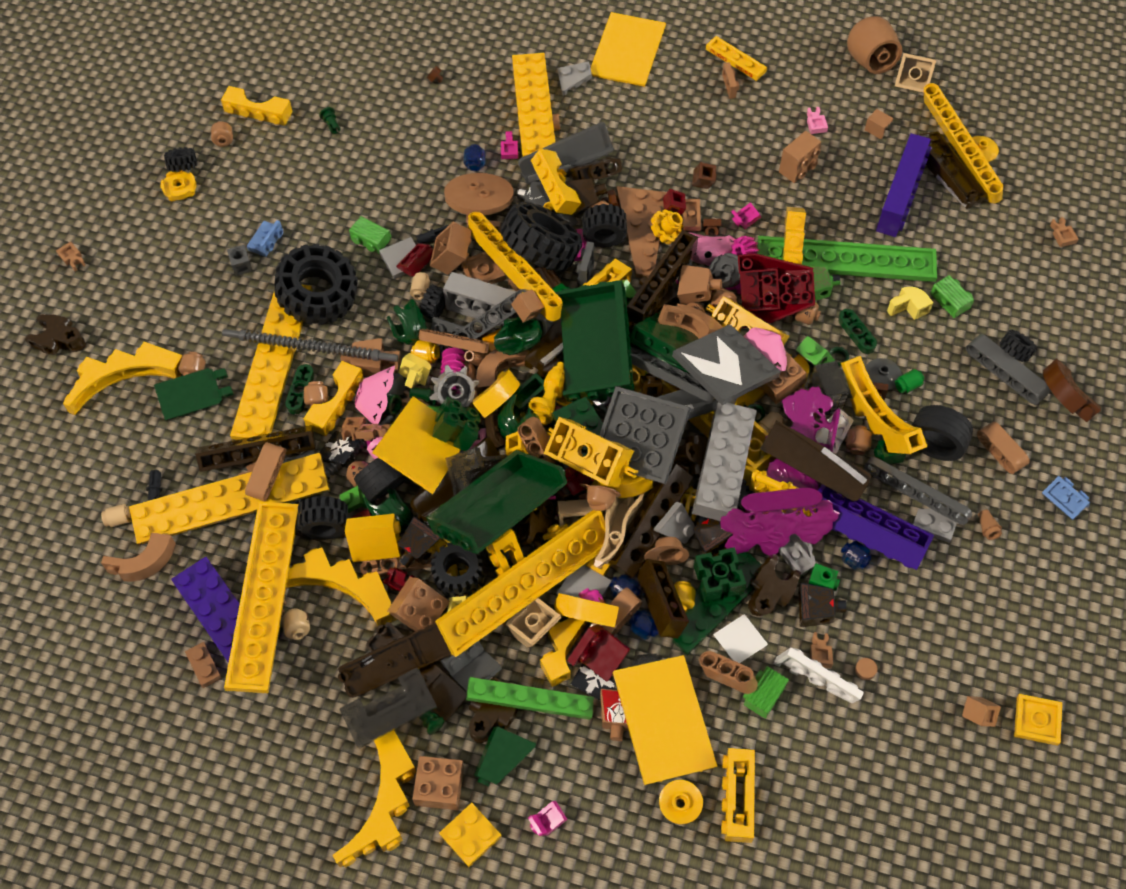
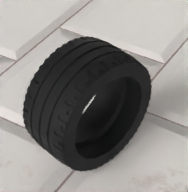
M928 405L921 408L912 424L913 427L921 428L927 444L926 448L919 451L937 460L955 461L962 458L973 435V425L968 418L952 408L941 405Z
M376 458L354 478L357 486L370 502L382 498L388 494V489L394 490L409 479L380 458Z

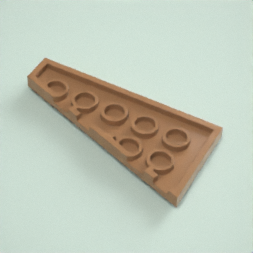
M616 186L620 207L626 213L627 238L636 278L648 277L656 267L660 237L654 236L651 230L653 225L651 218L657 211L662 212L664 210L663 197L667 192Z

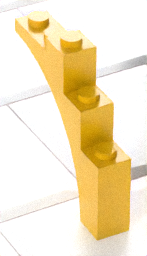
M786 208L782 259L801 265L806 218L804 208Z
M143 342L141 347L136 350L135 356L115 349L112 355L108 357L106 363L86 357L78 366L77 373L80 378L75 382L71 392L65 397L63 405L69 413L76 415L82 406L95 394L121 380L147 375L166 376L173 379L180 377L179 365L183 355Z
M861 356L841 362L853 397L850 398L855 415L866 416L871 433L883 436L888 453L911 454L926 448L927 444L921 428L913 427L904 422L881 398L865 369Z
M322 547L311 549L307 554L303 555L306 562L294 564L289 568L286 588L315 585L337 589L361 603L372 615L377 626L398 620L387 612L392 604L377 571L366 573L362 578L358 579L350 559L346 561L341 560L330 567Z
M391 724L371 734L378 749L381 765L378 796L371 815L360 832L346 846L333 854L339 867L352 865L357 857L362 854L368 855L372 853L377 845H380L383 852L386 850L392 851L400 845L399 842L403 841L391 817L394 815L398 817L407 811L406 808L410 807L399 783L410 781L417 772Z

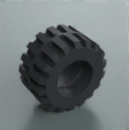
M612 204L594 205V207H590L588 211L584 212L582 224L583 237L586 242H593L594 247L609 248L619 245V243L626 239L627 219L623 209H619L618 206H613Z
M327 496L305 499L298 505V532L305 537L317 540H328L343 536L345 534L346 520L348 519V505L341 501V499Z
M451 542L447 543V547H440V552L436 551L434 554L435 559L431 561V572L437 589L439 591L442 590L446 596L450 594L451 597H456V595L464 596V594L472 595V590L477 591L479 589L478 584H482V577H484L480 553L475 554L471 551H466L458 545H452ZM461 563L469 567L467 572L461 576H451L446 573L449 567L454 564Z

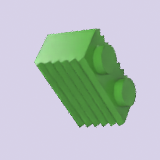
M362 216L349 229L351 240L357 245L365 246L370 252L374 251L380 254L379 250L385 248L391 241L390 230Z
M950 275L935 283L930 293L953 318L970 309L974 302L972 294L969 291H965L961 287L960 282L957 279H953Z
M769 666L764 671L759 670L755 678L758 687L755 692L744 694L743 696L745 698L744 706L765 719L789 681L788 678L777 673V671H774Z

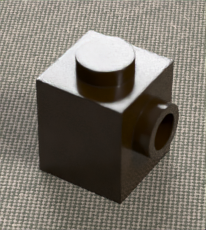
M650 373L646 374V376H640V393L653 397L662 396L663 383L660 378Z

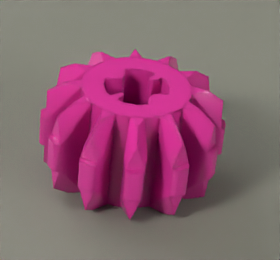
M741 236L734 240V244L731 245L733 250L730 253L737 256L741 254H758L760 249L757 248L758 242H755L754 238Z

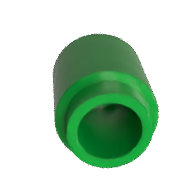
M913 369L895 380L896 389L901 394L909 393L924 384V375L921 371Z

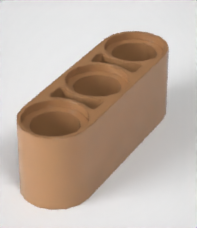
M536 417L528 418L518 427V434L528 454L559 465V461L544 454L549 437L541 421Z
M992 422L977 431L978 440L1008 473L1014 474L1030 463L1028 455L997 422Z
M268 442L263 445L247 483L245 495L264 502L268 499L284 461L286 448Z
M626 587L610 603V605L619 607L615 627L601 626L615 636L643 602Z
M706 651L700 656L699 662L707 677L745 694H751L757 689L758 683L751 668L712 651Z

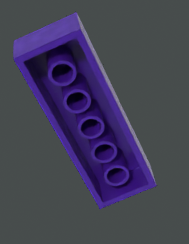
M910 133L884 203L876 232L893 237L897 236L898 231L902 232L910 210L907 207H911L919 185L916 181L920 182L923 174L921 169L925 168L928 160L925 156L929 157L932 148L929 146L930 138Z
M824 485L819 488L818 491L822 494V500L831 501L833 503V510L840 513L838 519L833 522V529L831 530L839 531L849 539L857 540L865 544L867 548L877 550L887 558L901 562L907 568L918 569L934 537L933 534L862 499L853 502Z
M204 557L171 580L229 663L240 604L208 558Z

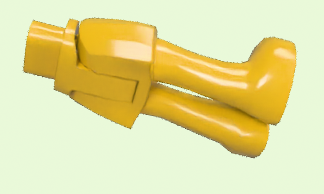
M558 362L557 366H554L548 372L544 380L545 393L543 397H533L529 402L530 409L539 416L542 425L551 423L556 399L562 398L565 385L563 362Z

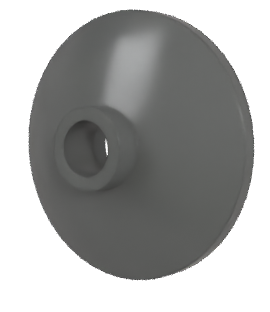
M885 358L874 359L865 367L872 382L889 384L888 391L896 388L895 380L902 375L898 365Z

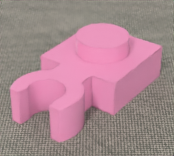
M816 107L815 112L808 108L807 124L810 134L827 132L826 119L824 115H820V108Z

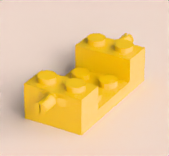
M723 296L717 307L708 304L709 308L706 307V311L712 314L711 317L719 322L722 327L731 324L739 333L744 326H747L749 330L755 327L779 334L783 345H785L790 337L778 328L771 326L750 313L730 298Z
M559 417L554 429L549 428L548 431L550 432H547V435L551 437L544 454L607 486L619 487L625 474L632 478L637 477L638 470L629 467L634 450L618 442L603 438L571 419ZM584 446H587L588 453L583 457L581 450Z

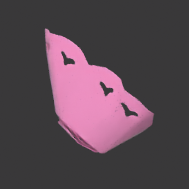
M691 233L700 237L698 238L696 255H693L691 258L695 263L710 266L716 257L730 253L733 250L731 245L734 242H731V240L734 241L735 238L730 235L726 237H709ZM705 252H711L712 256L710 258H706L704 256Z
M751 328L744 337L772 364L778 362L781 367L778 365L776 367L780 371H785L787 356L781 336L762 328Z
M395 365L363 379V382L359 385L355 398V407L372 424H379L382 413L386 410L388 403L387 393L393 385Z

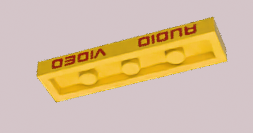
M717 36L706 44L707 51L727 63L730 62L731 66L756 81L767 72L766 66Z

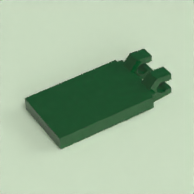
M207 368L154 384L165 421L220 405L222 398L234 395L231 386L218 388L216 381L228 378L225 368L214 372L213 369Z

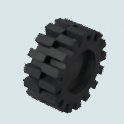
M174 148L164 154L166 168L169 171L180 172L182 170L183 172L186 169L191 170V168L197 166L195 150L192 148Z
M432 284L427 288L426 293L423 295L424 298L421 300L422 304H420L422 315L431 319L433 317L439 318L446 307L443 288Z
M1012 329L1005 334L999 344L1011 357L1014 356L1016 360L1019 359L1021 362H1027L1037 350V346L1032 340H1029L1028 336L1026 337L1024 336L1025 334H1020L1019 331Z

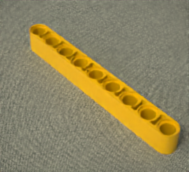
M935 83L925 85L924 103L964 165L987 193L986 199L990 203L1000 202L1003 197V184L939 86Z
M470 213L468 215V229L472 230L471 236L519 289H532L544 305V309L540 313L547 320H559L562 309L561 298L522 256H519L503 240L501 233L482 213Z

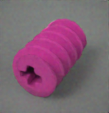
M452 347L443 351L440 375L445 372L446 365H449L455 371H460L465 367V352L462 349Z

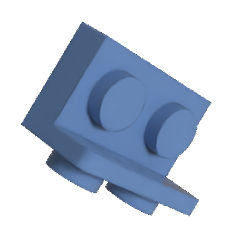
M276 220L272 224L263 221L248 243V251L267 257L269 252L273 250L277 240L283 235L281 222Z
M1058 476L1042 494L1070 519L1074 520L1090 505L1089 497L1081 490L1077 492L1072 487L1074 484L1068 478L1064 477L1062 479Z

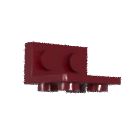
M596 624L587 629L567 661L573 666L580 662L584 663L603 680L608 682L613 676V671L618 669L630 649L601 625Z

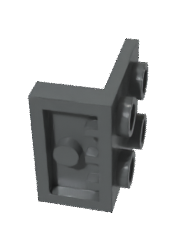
M479 641L457 657L451 654L440 659L449 675L466 692L470 677L489 680L502 669L501 665L483 649Z

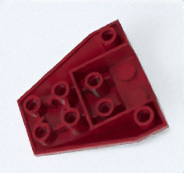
M757 253L738 255L742 307L769 324L815 305L813 267Z

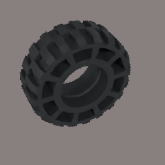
M520 202L513 205L501 225V236H503V240L511 249L530 263L532 262L536 266L550 271L555 270L559 272L568 269L582 248L580 234L568 221L551 210L531 202Z
M307 244L300 246L298 249H292L289 255L285 254L281 258V262L276 267L274 293L279 306L284 308V312L289 316L292 315L295 320L303 321L310 325H324L327 322L337 321L339 317H344L347 311L352 308L356 297L358 278L354 266H351V261L344 257L340 251H335L332 247L326 245L319 246V244H313L308 246ZM308 277H319L328 281L332 287L324 292H312L305 289L300 282Z

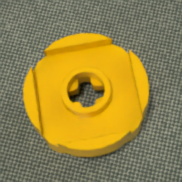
M182 170L180 172L170 171L166 174V178L161 180L160 186L163 194L170 201H176L194 196L196 181L192 173L182 172Z

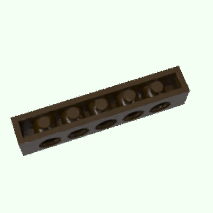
M682 230L627 306L628 318L634 321V323L638 324L646 320L653 313L680 275L682 265H687L697 251V236Z
M312 425L198 447L195 455L199 471L203 472L257 461L266 442L286 448V455L313 450L316 448V441Z
M678 464L672 465L666 485L658 482L653 484V488L647 494L626 529L620 548L608 562V565L623 576L634 578L638 574L644 561V555L652 548L655 541L661 535V533L654 531V528L675 502L680 503L682 495L690 486L693 477Z

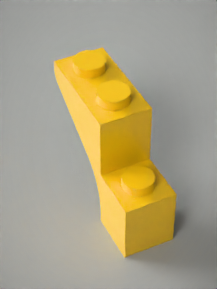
M568 617L563 622L558 621L548 631V638L556 652L550 651L543 655L542 659H540V664L551 687L571 678L570 670L566 663V656L586 628V621Z

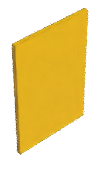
M611 12L590 68L592 76L645 87L666 23Z
M412 397L375 447L372 454L433 494L461 449L454 447V443L449 440L445 443L432 437L434 426L437 423L435 422L437 412L415 397Z
M684 655L613 671L644 785L717 767Z

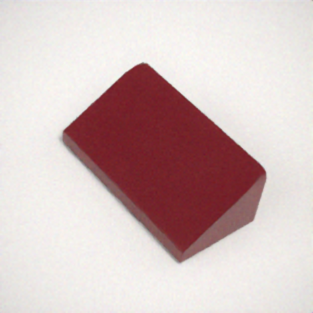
M418 243L396 267L409 276L414 277L431 260L433 253L431 246Z

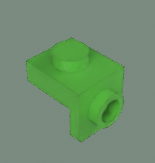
M358 486L340 494L341 501L348 505V513L360 507L367 509L363 499L365 495Z

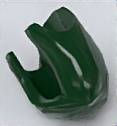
M410 299L404 309L398 305L393 308L402 324H394L391 317L387 316L393 336L399 342L406 345H414L419 340L420 329H427L426 322L414 299Z
M520 317L508 318L504 321L505 325L494 336V345L498 352L507 355H515L537 345L541 340V325L536 319L522 322Z
M512 395L498 407V430L505 440L507 435L515 432L525 415L534 412L530 409L529 404L528 412H526V409L520 411L514 405L516 395Z
M390 488L387 490L389 498L380 505L375 501L370 502L366 497L363 498L372 516L395 514L396 521L400 522L401 533L405 532L413 518V513L395 489L391 490Z

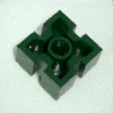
M447 396L437 410L435 419L437 423L434 426L432 437L445 443L449 440L454 443V447L467 452L478 438V424L480 423L481 413L469 406L464 408L458 400Z
M735 547L719 550L718 556L712 557L711 552L695 556L693 566L697 579L701 580L700 589L704 602L718 600L723 593H727L728 597L744 594L746 581L742 569L737 570L739 559Z

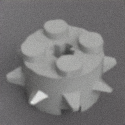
M446 365L445 372L438 378H431L435 385L434 393L429 398L430 400H438L442 404L448 396L458 400L462 407H467L475 399L474 388L479 384V380H471L467 376L468 367L466 366L460 371H455L449 365ZM456 386V389H458L457 393L453 392L452 394L451 389L452 387Z

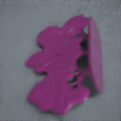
M811 387L809 391L800 389L794 395H789L783 399L784 412L793 422L790 428L817 442L816 432L823 427L829 430L827 443L819 444L833 452L840 409L835 410L830 423L825 417V412L829 411L833 406V400L829 396L822 394L820 387ZM818 409H823V413H820ZM814 413L822 417L820 418V421H823L822 423L815 420L813 417ZM815 424L820 425L818 428H814ZM775 459L769 463L767 477L779 482H792L793 486L798 488L818 490L817 481L780 460Z
M812 488L753 493L743 497L741 500L742 506L751 512L744 513L739 509L733 508L726 516L721 517V529L733 534L725 544L727 549L735 547L736 553L740 554L748 552L756 544H759L762 553L770 556L772 554L776 555L780 547L790 542L789 536L792 534L799 536L803 542L817 544L825 534L833 529V522L838 519L840 513L833 510V503L831 501L822 500V494ZM798 508L793 513L786 514L782 512L785 509ZM803 508H805V511L809 509L812 516L807 517L804 515ZM817 508L818 512L815 513L813 509ZM755 514V519L751 520V516Z

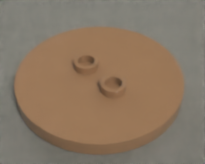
M470 173L452 179L444 189V198L452 209L460 213L469 215L472 212H480L483 215H491L509 207L514 198V190L507 180L497 175Z

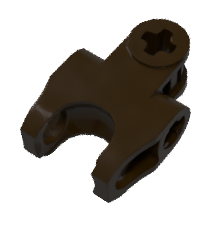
M607 157L585 165L569 168L568 171L571 174L572 181L581 179L595 180L618 174L623 168L620 159ZM610 162H612V164H613V167H612L611 170H609V163H610Z
M38 315L36 320L46 330L38 335L29 334L25 338L28 345L50 355H56L59 349L78 352L86 344L84 338L80 336L79 330L72 327L73 323L69 319L58 315Z
M700 435L686 437V444L678 447L673 463L688 467V473L693 478L700 477L708 437Z
M547 499L537 507V510L532 511L518 522L516 539L519 546L523 547L533 542L535 550L551 540L543 539V536L548 532L547 529L553 525L556 514L555 506L551 500Z
M775 554L770 555L756 569L749 582L751 586L756 588L748 603V609L752 615L762 616L769 614L773 611L776 604L785 607L796 591L801 572L796 569L791 571L785 580L779 579L775 573L779 557Z
M493 677L491 679L492 681L499 682V679H497L496 677ZM472 701L469 710L474 712L475 715L469 723L471 739L476 743H484L489 739L493 727L498 726L507 730L516 718L519 708Z

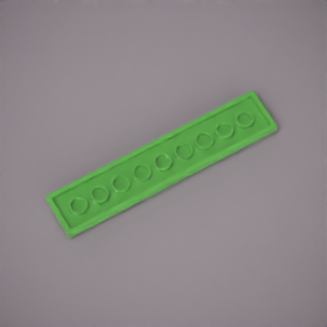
M758 236L757 248L760 249L758 254L783 259V237ZM804 239L802 265L826 266L829 274L936 282L937 280L936 249Z

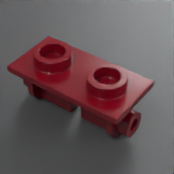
M390 567L387 573L390 576L383 580L382 583L388 585L393 590L401 591L407 582L405 580L407 572L397 567Z

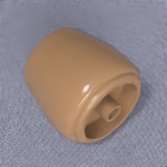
M879 16L867 17L855 24L847 39L848 51L856 62L873 74H881L889 71L900 60L902 45L895 30L886 19Z

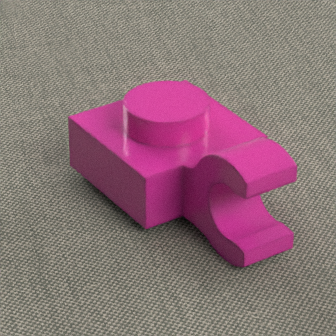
M506 131V141H501V159H518V141H513L512 131Z

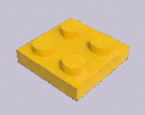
M1018 694L1014 737L1058 746L1061 742L1062 702Z
M473 803L439 832V835L468 867L502 837Z

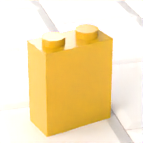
M395 514L348 518L346 520L345 534L353 562L398 558L401 556L402 548L398 545L401 539L399 535L401 527L400 522L396 521Z

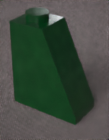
M498 726L493 727L473 776L479 778L478 783L487 787L490 784L497 785L535 748L536 743Z

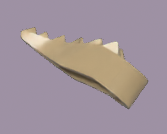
M644 493L634 497L616 498L613 506L606 510L605 539L603 547L595 558L594 566L600 569L604 564H608L617 553L624 540L626 529L644 501Z

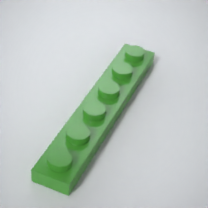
M470 677L466 700L590 720L593 715L594 697Z

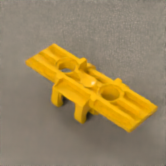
M745 465L743 479H745L746 485L749 486V490L755 493L798 488L793 486L792 482H779L767 477L766 471L763 470L761 472ZM803 508L804 515L812 516L809 509L805 511V508Z

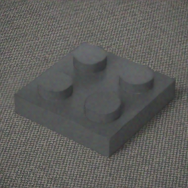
M587 242L585 249L582 248L581 251L582 262L577 265V284H580V286L591 279L594 268L593 242Z

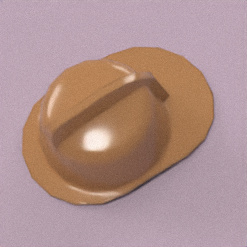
M579 484L587 489V502L589 507L595 511L610 509L615 499L621 496L618 491L608 487Z
M661 537L656 541L655 548L646 552L644 559L664 561L667 565H677L688 559L689 552L683 548L678 538Z

